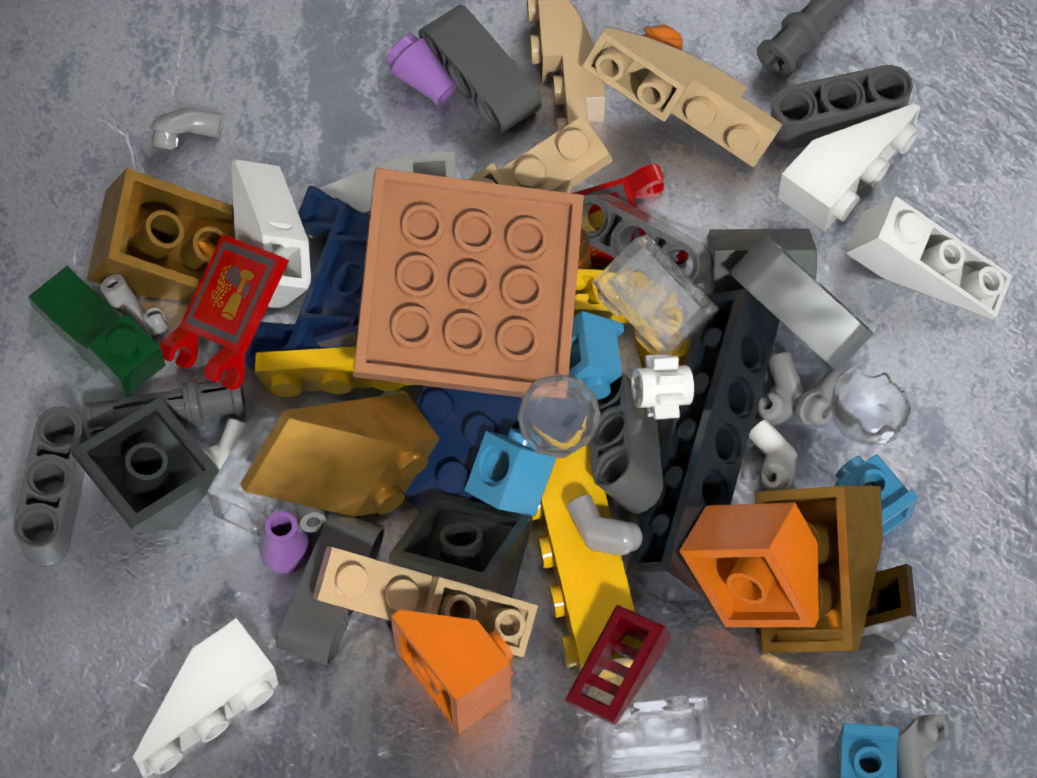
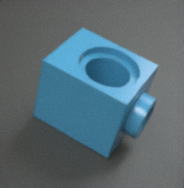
M510 428L508 435L486 431L464 491L499 510L536 516L557 456L539 448L540 438L528 432L515 428Z

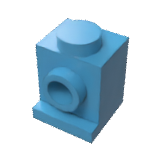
M581 311L573 317L567 392L579 395L585 400H599L610 394V384L622 376L617 337L624 333L623 323L585 311Z
M878 454L866 462L861 456H856L837 471L836 477L839 480L835 483V486H867L869 484L880 486L883 537L912 517L919 497L912 489L910 491L907 490Z
M844 723L838 737L836 778H897L899 727ZM859 762L877 763L879 770L875 773H867L862 770Z

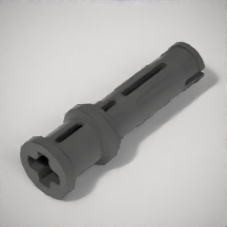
M810 0L800 12L788 14L782 20L781 29L771 40L762 41L757 47V56L762 65L778 77H790L796 69V62L806 51H813L819 45L823 29L850 0Z
M189 379L186 383H182V388L109 401L85 403L88 430L91 436L97 435L160 397L178 420L188 419L189 424L199 425L203 424L205 418L234 413L238 418L246 417L243 385L241 384L236 390H230L222 386L223 379L218 383L213 381L198 383L196 379Z

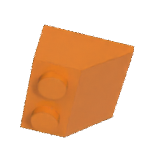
M796 503L706 506L679 551L724 626L815 627L819 620L818 542Z
M401 609L391 615L396 653L458 735L511 698V677L513 676V671L509 660L513 658V654L498 632L493 631L488 634L478 620Z

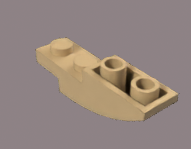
M527 0L528 23L537 22L538 34L530 35L531 63L541 64L542 83L553 82L554 104L564 105L565 118H557V132L583 115L588 122H603L606 101L604 82L582 67L594 45L577 10L570 0Z
M606 27L582 66L663 122L666 121L671 113L753 168L783 125L742 96L748 87L728 74L677 48L631 32Z
M583 115L499 170L492 163L467 180L572 193L571 188L613 162L609 151Z
M328 546L326 547L312 599L391 622V615L400 609L478 620L488 634L493 631L498 632L509 646L512 654L523 658L538 605Z

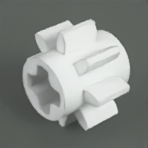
M670 354L646 355V368H635L631 377V393L635 406L637 408H646L647 417H654L655 420L679 418V405H690L694 396V380L691 369L687 365L678 366V356H671Z

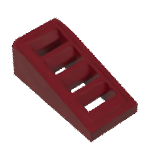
M616 605L565 699L566 703L616 726L671 638L666 626L620 605ZM627 635L642 642L640 650L622 643L625 636ZM616 652L633 660V663L628 668L610 658ZM605 669L624 678L621 685L618 686L599 677L602 670ZM593 686L614 696L611 704L607 705L586 694Z

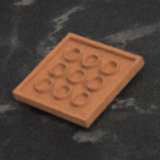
M376 168L373 177L352 377L530 399H566L584 195Z

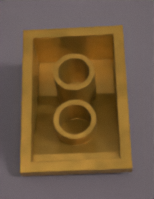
M126 168L105 191L87 280L102 284L107 277L120 274L124 277L135 296L191 302L222 234L235 238L233 205Z
M407 392L284 410L240 485L247 493L352 517L374 513L387 514L402 504L405 499V492L416 475L427 466V458L440 438Z
M844 485L755 492V504L795 502L818 542L819 620L816 626L761 627L762 653L859 651L883 543L880 486Z

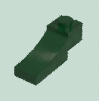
M68 266L28 296L31 306L95 372L100 370L125 397L129 396L166 365L161 347L128 314L123 315L112 307Z

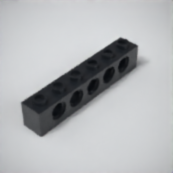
M746 289L704 294L685 365L689 366L693 375V400L690 405H679L680 417L671 418L668 421L660 449L663 490L656 503L642 513L639 528L641 529L643 540L640 547L631 552L626 569L627 575L663 601L702 600L706 598V594L679 550L706 506L731 505L780 320Z

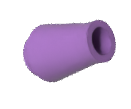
M410 33L398 41L385 58V62L391 67L390 73L430 98L436 105L446 101L457 88V84L450 78L425 38L418 39L413 33Z
M277 511L266 520L265 532L260 543L261 559L269 569L278 573L298 571L307 564L312 554L311 538L301 528L291 513Z

